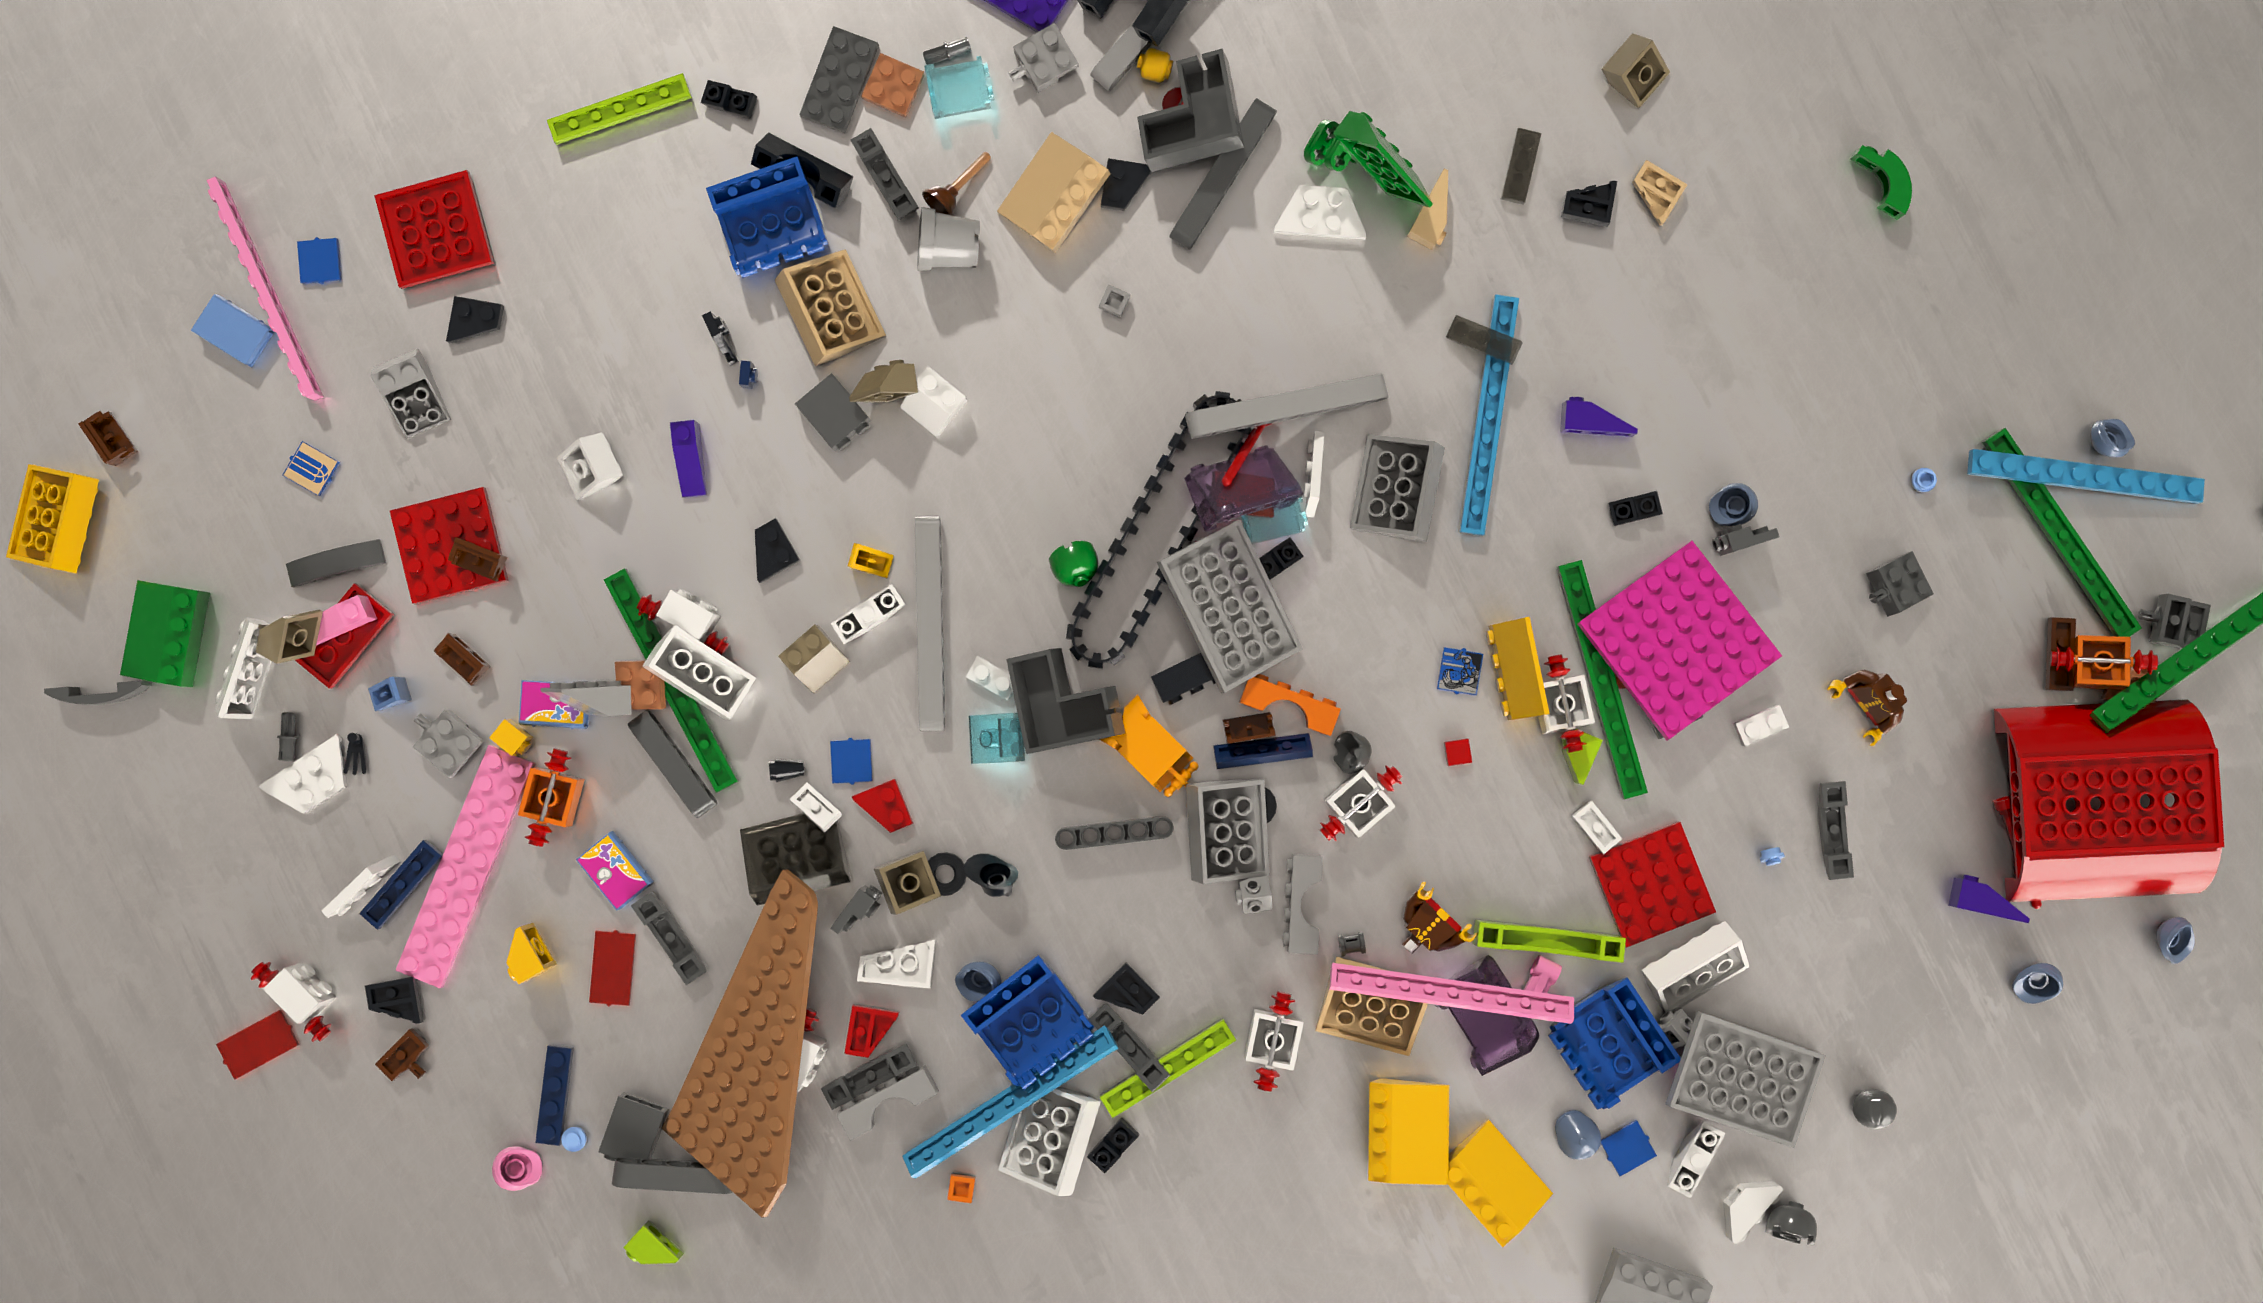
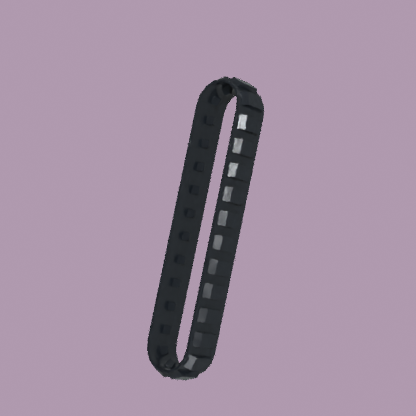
M1216 391L1215 396L1207 397L1204 394L1193 403V408L1196 411L1210 408L1209 405L1211 404L1220 406L1242 400L1238 399L1236 401L1230 398V393ZM1185 416L1179 426L1183 430L1182 433H1175L1168 444V449L1171 450L1169 456L1165 454L1161 456L1156 465V469L1159 471L1157 477L1151 475L1144 486V490L1148 493L1145 498L1138 497L1132 508V511L1136 514L1133 519L1126 518L1120 529V532L1124 534L1121 540L1114 539L1108 550V553L1112 555L1109 561L1102 560L1096 571L1100 575L1098 581L1094 582L1091 580L1084 592L1088 596L1084 604L1081 602L1077 604L1072 613L1076 617L1074 624H1068L1066 639L1072 640L1074 645L1069 650L1078 662L1083 658L1089 661L1088 667L1103 669V664L1111 662L1114 666L1125 658L1122 653L1126 646L1132 648L1139 636L1134 632L1138 625L1144 627L1150 616V613L1146 611L1150 604L1156 606L1162 595V592L1158 590L1162 583L1168 585L1160 568H1158L1155 574L1160 580L1154 591L1146 589L1144 596L1149 600L1142 612L1137 610L1133 612L1132 617L1137 621L1130 633L1125 631L1121 633L1120 638L1125 642L1119 651L1112 647L1107 651L1110 658L1101 660V653H1093L1092 659L1083 655L1088 649L1084 644L1077 647L1075 643V637H1082L1083 631L1078 629L1077 625L1082 617L1088 619L1091 615L1087 607L1093 596L1101 597L1103 591L1099 589V586L1105 575L1113 576L1115 570L1110 566L1117 554L1125 555L1127 549L1122 545L1129 533L1137 534L1139 528L1134 524L1141 512L1148 514L1151 507L1146 503L1152 492L1160 493L1163 486L1158 482L1165 470L1172 472L1175 467L1170 461L1176 450L1184 451L1186 444L1182 440L1188 431ZM1251 427L1235 430L1242 433L1238 443L1230 442L1227 446V449L1231 452L1230 457L1225 465L1217 464L1215 470L1220 473L1214 485H1205L1203 491L1208 496L1202 506H1193L1191 512L1196 517L1190 527L1182 526L1179 532L1184 538L1178 548L1170 547L1167 552L1169 555L1183 549L1182 546L1185 541L1190 544L1198 532L1194 525L1197 521L1203 523L1210 511V507L1206 504L1209 500L1215 502L1222 489V486L1218 483L1229 469L1232 458L1235 459L1244 444L1242 442L1243 438H1247L1251 433Z

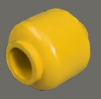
M1149 48L1145 54L1141 53L1137 63V68L1141 69V77L1157 83H1162L1165 79H1169L1174 62L1170 60V54L1155 48Z

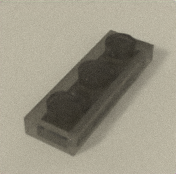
M1522 128L1517 129L1500 199L1524 205L1541 133Z
M1458 315L1455 316L1446 335V338L1511 365H1513L1523 344L1521 340Z

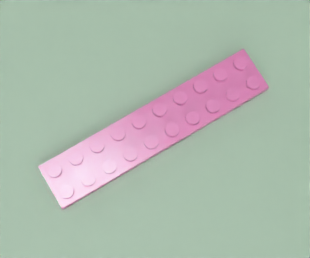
M488 745L396 971L411 977L414 976L415 979L435 987H444L523 795L530 768H534V762L519 756H511L505 750Z

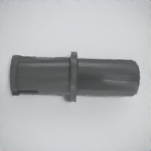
M964 37L948 44L943 42L944 45L926 50L923 52L925 63L931 65L946 59L951 61L953 57L972 51L968 38Z
M293 712L281 714V735L277 736L279 738L278 760H295V739H298V736H295V713Z

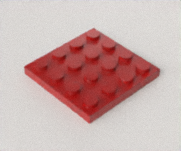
M468 170L374 195L399 288H408L494 264L471 175Z
M485 487L390 510L412 604L508 581L505 565L497 582L451 564V561L448 560L455 537L502 555Z
M1675 822L1614 846L1605 854L1599 852L1589 856L1619 935L1626 938V948L1716 913L1681 822Z

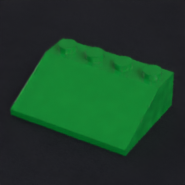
M1349 111L1333 132L1336 139L1386 194L1430 208L1433 203L1418 175L1412 170L1413 165L1398 154L1399 149L1385 139L1386 134L1371 123L1373 120L1365 112Z
M137 580L120 675L180 687H193L210 592Z

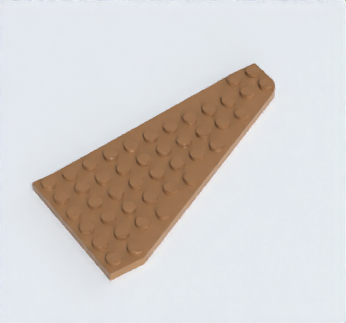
M782 870L766 900L676 1102L661 1128L762 1218L768 1217L787 1184L818 911V901L813 889L789 870Z

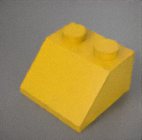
M534 923L515 929L506 963L509 967L507 971L511 979L521 984L552 968L557 963Z

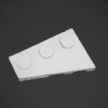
M1315 431L1313 440H1308L1307 454H1311L1310 461H1307L1305 475L1309 477L1308 483H1305L1303 497L1306 498L1304 517L1315 516L1320 496L1325 433L1321 431Z
M392 855L367 867L321 911L327 918L335 914L343 915L351 908L350 904L353 901L355 902L362 898L370 887L379 882L400 861L395 855Z
M936 940L861 956L857 981L930 989Z

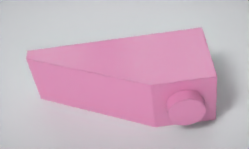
M356 595L323 611L316 645L376 620L377 617L369 598Z

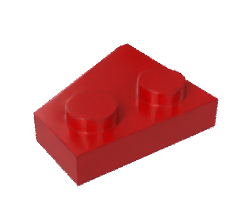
M896 779L852 796V799L890 833L913 824Z
M853 1004L844 1054L869 1058L899 1016V1012Z

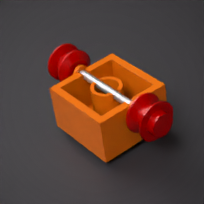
M2078 635L2075 638V655L2070 647L2067 648L2066 652H2060L2059 647H2056L2055 652L2051 651L2050 666H2055V671H2058L2060 666H2064L2068 672L2074 666V688L2124 690L2130 686V667H2133L2137 674H2140L2141 670L2145 669L2151 675L2153 670H2157L2158 656L2153 655L2152 650L2149 651L2148 655H2142L2141 650H2138L2133 657H2130L2131 637Z
M553 748V752H547L551 756V760L544 764L550 770L539 767L530 768L518 812L519 816L537 820L536 823L528 825V828L532 831L531 835H527L525 838L529 839L528 844L543 847L544 843H549L545 837L547 833H552V830L547 826V823L561 827L573 826L585 780L560 773L569 770L565 766V762L572 758L567 756L568 751Z

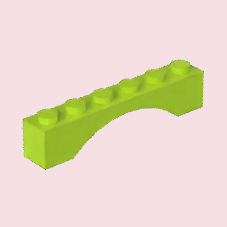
M1475 920L1474 934L1478 932V935L1473 940V944L1477 947L1535 951L1624 963L1626 938L1619 935Z

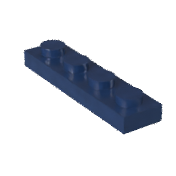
M1309 733L1213 745L1217 769L1313 757Z
M423 840L359 914L377 930L381 929L441 860L443 854L429 841Z
M551 1044L547 1046L535 1143L556 1146L562 1144L561 1138L564 1131L574 1047Z

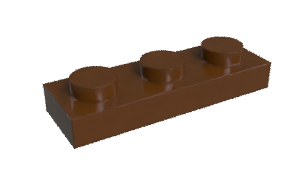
M2048 618L2045 690L2074 691V666L2069 672L2064 666H2060L2058 671H2055V666H2050L2051 651L2055 652L2056 647H2059L2060 652H2066L2067 648L2070 647L2075 655V618Z

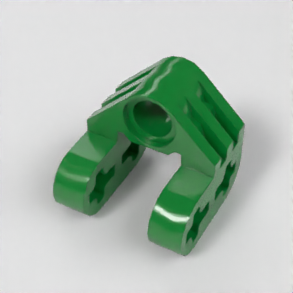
M1331 120L1321 121L1304 149L1305 160L1315 165L1325 163L1327 168L1335 171L1344 170L1349 162L1358 163L1333 135L1339 124Z

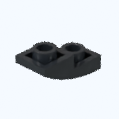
M708 80L701 103L726 113L751 119L757 96L754 93L734 89L727 84Z
M1657 491L1609 502L1614 526L1663 514Z
M1289 537L1259 559L1269 580H1271L1304 556L1291 537Z
M1121 1117L1088 1154L1087 1158L1103 1173H1106L1121 1157L1122 1153L1138 1138L1139 1133Z

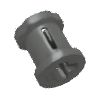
M1358 932V935L1345 937L1338 935L1341 957L1353 952L1366 953L1363 932Z

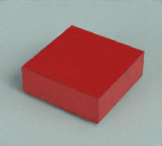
M1469 739L1444 742L1447 766L1472 763Z

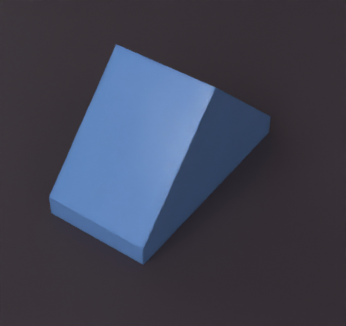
M389 677L368 688L375 711L412 700L405 677Z

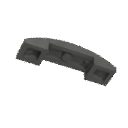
M870 128L851 139L857 153L898 221L919 209L873 130Z
M378 539L309 555L287 563L286 567L291 587H297L332 575L384 564L386 560L381 540Z
M152 681L117 682V692L80 695V687L46 688L44 689V694L57 700L74 704H110L141 694L152 686Z
M1846 781L1820 783L1819 830L1823 859L1829 880L1854 878L1852 853L1848 850L1845 806H1848Z
M652 891L631 905L644 926L647 925L674 963L672 966L685 985H688L707 972L698 953L679 924Z
M1107 1003L1089 1018L1097 1030L1103 1026L1109 1028L1118 1046L1116 1050L1152 1092L1170 1076L1169 1072L1144 1042Z
M905 1043L822 1087L821 1090L831 1110L918 1064Z

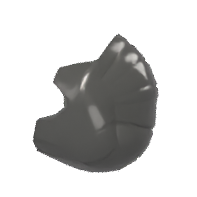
M1353 731L1342 732L1334 743L1338 755L1334 756L1333 759L1344 773H1356L1368 764L1372 753L1371 745L1364 736Z
M1866 1090L1855 1098L1853 1113L1862 1125L1872 1129L1887 1127L1894 1121L1897 1106L1888 1093L1881 1090Z

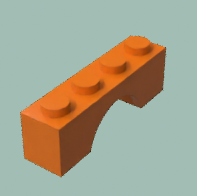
M1258 674L1246 681L1239 703L1263 711L1274 701H1291L1303 711L1306 719V728L1327 736L1332 735L1341 710L1336 707L1337 702L1323 698L1321 702L1313 699V693L1302 689L1300 693L1290 690L1291 685L1280 681L1275 685L1268 682L1269 677Z

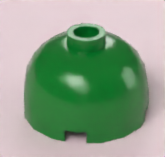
M1074 541L1071 542V547L1065 549L1064 545L1057 548L1049 557V563L1053 575L1060 583L1067 586L1082 587L1095 576L1098 569V556L1090 542Z

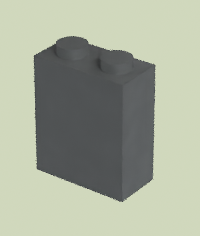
M831 373L798 400L795 405L828 445L836 451L848 446L851 442L850 438L856 433L860 435L869 428L868 423L871 422V419L856 402H850V394Z
M622 1093L617 1098L598 1152L604 1154V1158L615 1161L619 1157L651 1159L669 1108L627 1093Z

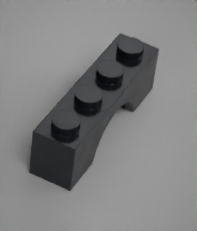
M769 132L755 145L751 165L762 169L798 157L806 179L814 189V197L836 208L848 196L853 180L852 175Z

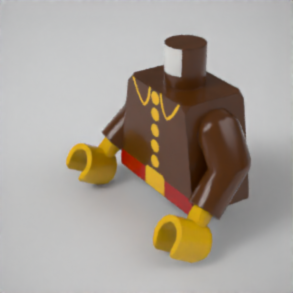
M1860 670L1845 677L1843 682L1833 680L1827 689H1837L1832 695V698L1836 699L1848 687L1847 690L1875 726L1878 725V728H1871L1863 735V739L1867 735L1874 737L1875 740L1870 746L1875 745L1882 738L1883 733L1887 734L1902 721L1904 713L1902 706L1907 702V698L1904 695L1903 687L1895 684L1886 673L1877 674L1868 670Z
M1422 882L1418 891L1406 902L1403 917L1405 921L1404 927L1411 935L1402 945L1413 954L1422 944L1429 951L1439 952L1455 948L1464 942L1473 941L1478 932L1473 935L1467 932L1472 925L1467 924L1460 931L1462 927L1431 898L1434 888L1430 891H1425L1423 888L1426 882Z

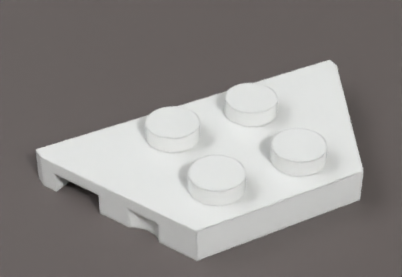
M1299 185L1274 227V233L1366 239L1365 229L1347 188Z
M334 735L260 784L259 788L303 814L310 812L347 787L346 775L343 773L345 762L344 756L341 754V735Z

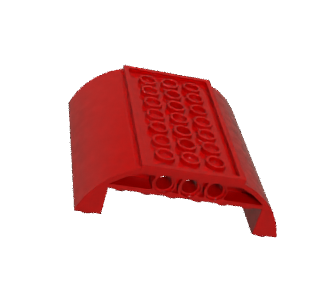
M2167 700L2150 703L2107 734L2089 716L2092 711L2102 704L1994 709L1995 733H2007L2016 869V877L2005 878V893L2008 902L2201 893L2208 888L2217 873L2222 847H2225L2218 748L2215 747L2205 718L2189 700ZM2168 793H2171L2175 799L2171 807H2168L2164 801ZM2144 794L2150 799V804L2146 808L2140 805V798ZM2093 797H2098L2101 802L2100 808L2096 811L2090 806V801ZM2069 798H2073L2076 802V808L2071 812L2065 806Z

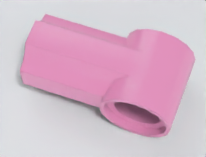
M1538 955L1531 967V976L1524 990L1547 993L1550 986L1554 985L1557 981L1562 966Z

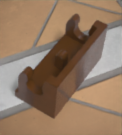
M101 411L96 412L86 420L78 423L105 464L117 466L137 452V449L118 421L109 411L104 414Z
M455 537L448 560L451 561V564L498 582L507 557Z
M448 633L434 649V652L471 686L491 667L456 634Z
M1267 712L1224 719L1226 744L1276 736L1275 729L1273 728L1272 714Z

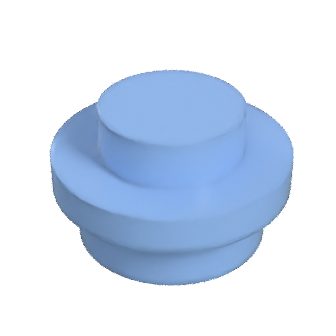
M1921 468L1913 473L1911 481L1917 491L1928 492L1935 487L1937 478L1931 469Z
M1780 847L1760 852L1762 856L1760 862H1766L1767 866L1781 863V858L1785 857L1784 853H1781Z
M579 1127L568 1128L561 1138L563 1147L571 1152L581 1150L587 1140L585 1132Z

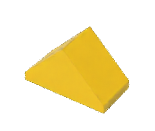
M854 543L848 567L888 578L894 555Z

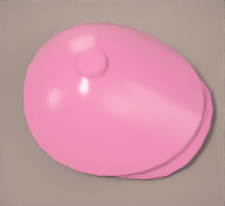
M516 1146L508 1147L499 1152L495 1157L492 1174L495 1182L501 1188L511 1191L521 1190L540 1179L542 1161L540 1156L532 1150Z

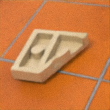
M1648 160L1643 163L1632 181L1657 223L1661 226L1668 218L1687 186L1686 183Z

